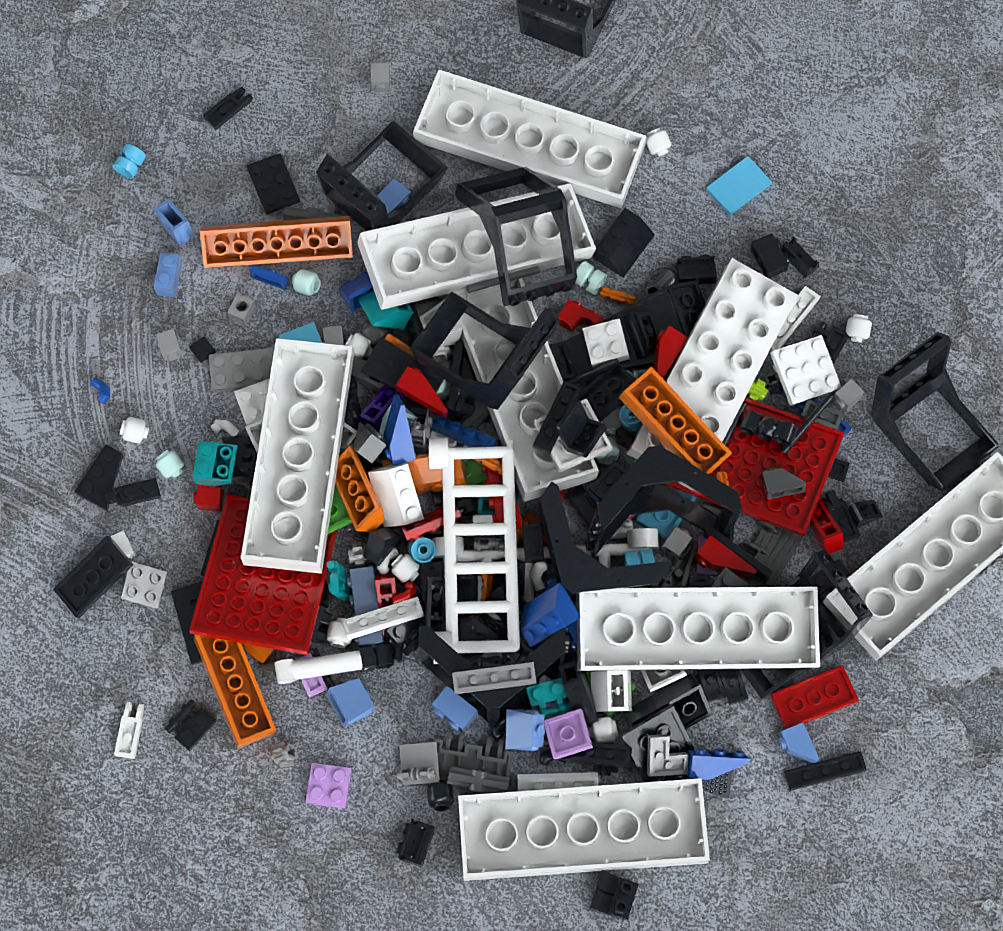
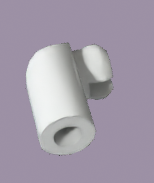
M395 547L381 565L377 566L380 574H387L390 570L388 567L390 560L399 556Z

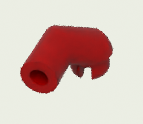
M414 582L406 583L404 585L406 591L392 596L394 604L413 597L417 592Z

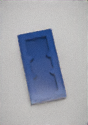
M252 265L250 269L253 279L286 290L289 285L287 277L277 274L272 269L268 268L266 270Z

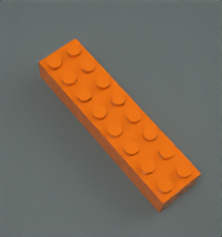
M350 216L202 226L200 229L204 268L352 258L354 253Z

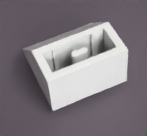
M631 671L591 672V693L596 712L632 711Z

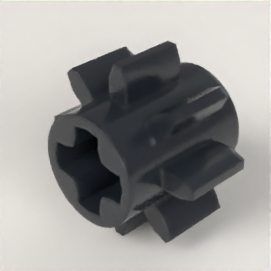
M770 372L764 378L766 382L765 388L768 389L770 395H780L784 389L778 373Z

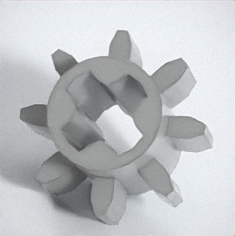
M361 542L352 543V548L348 549L350 563L355 562L356 567L365 566L364 561L367 560L363 557L366 546H362Z
M290 742L276 744V749L272 753L273 760L280 767L293 765V760L297 759L295 746L290 744Z

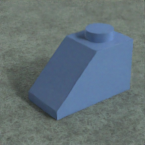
M803 723L780 732L778 742L780 747L786 750L787 754L811 764L817 763L820 760Z

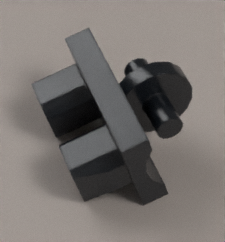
M319 606L311 643L313 641L318 643L325 642L327 632L319 630L318 627L320 623L329 626L333 618L332 614L324 611L325 607Z

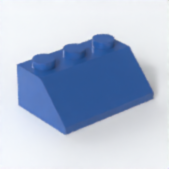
M368 272L360 273L356 279L343 283L339 288L340 296L351 312L362 307L358 301L361 297L374 291Z
M562 583L555 585L524 605L521 631L530 647L581 618Z

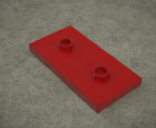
M843 665L770 694L785 730L800 723L806 724L859 702Z

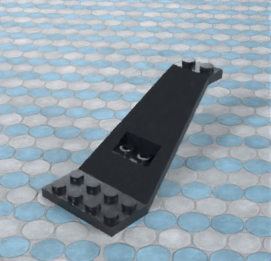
M697 280L668 285L598 324L620 319L630 357L629 360L620 362V366L626 370L655 363V349L659 342L656 338L661 330L666 331L669 325L689 337L706 304ZM583 332L564 342L549 344L563 381L593 368Z

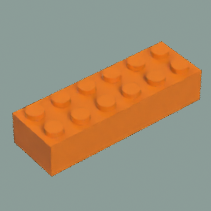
M652 367L620 395L619 399L668 451L705 473L710 474L732 454Z
M194 635V642L237 749L274 735L276 728L242 644Z

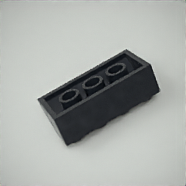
M691 673L633 705L632 711L622 712L628 727L631 728L672 704L685 730L712 715L701 684Z

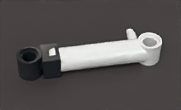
M384 644L375 647L359 648L358 651L299 660L284 659L275 662L274 665L277 683L286 684L298 679L357 670L365 672L375 668H389L394 666L391 645Z

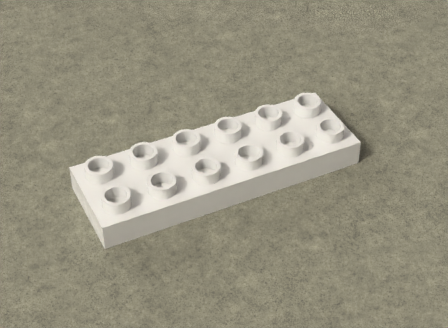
M442 70L437 72L413 131L414 138L420 144L504 171L527 167L555 186L571 183L575 194L621 209L646 142L645 135Z
M570 183L557 186L562 190L566 199L575 262L590 259L596 247L572 185ZM532 192L489 203L493 206H498L537 196L538 194ZM470 208L362 232L357 242L381 310L464 289L468 285L498 277L492 243L480 216ZM551 212L500 225L508 274L538 266L541 271L565 265L560 231Z
M733 258L726 265L688 340L665 380L721 442L725 438L798 296ZM642 423L626 454L638 460L648 447H665ZM678 482L681 485L687 487L688 489L695 491V489L684 484L683 482Z
M522 278L510 281L511 290L525 286ZM500 284L468 293L466 288L454 291V293L502 323L531 328L538 319L531 301L527 300L516 306L509 305L504 307ZM464 313L459 319L463 327L460 337L462 342H464V347L477 381L490 383L516 345ZM547 341L499 409L496 410L488 407L502 446H509L514 451V478L524 502L541 497L551 482L557 484L561 491L597 479L599 472L594 458L559 472L551 455L532 447L539 433L534 425V420L548 414L563 384L562 377Z
M276 338L241 553L243 565L322 574L354 358L352 346Z
M996 452L847 578L873 614L855 638L876 661L1003 553V457L999 452ZM834 589L825 597L823 601L825 606L848 630L858 619L837 589Z
M817 587L617 588L576 593V610L581 617L577 620L578 671L820 667Z
M702 778L458 796L464 881L706 864L710 861Z

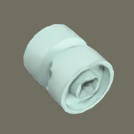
M584 261L577 269L575 283L580 287L585 286V290L596 295L606 281L607 274L599 269L594 270V266Z

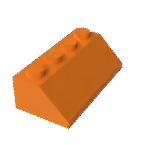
M350 445L339 456L335 485L356 531H374L385 521L383 511L353 445Z
M429 454L416 455V460L406 462L417 495L427 491L439 492L443 490L442 469L429 470ZM454 459V485H467L466 466L463 459ZM391 460L382 461L383 467L393 464Z

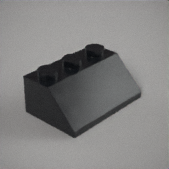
M624 208L596 246L593 259L624 278L655 234L641 217Z

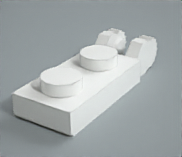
M132 702L126 703L124 715L121 718L114 756L135 759L143 721L144 704L138 705L136 718L130 717Z

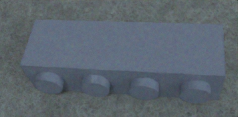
M373 566L350 569L347 583L348 588L352 587L353 592L352 595H349L350 605L355 607V613L352 614V617L379 609ZM382 630L355 638V643L359 644L360 648L384 645Z

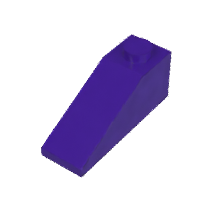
M385 385L359 415L364 425L369 423L380 432L382 418L392 404L394 395L398 394L401 400L404 395Z

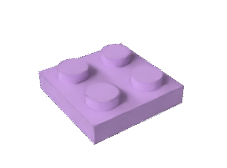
M582 709L544 720L554 760L593 748Z
M312 763L305 803L346 809L352 769Z

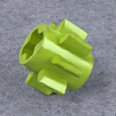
M760 379L756 382L753 381L747 393V398L762 402L768 392V389L765 388L766 383Z

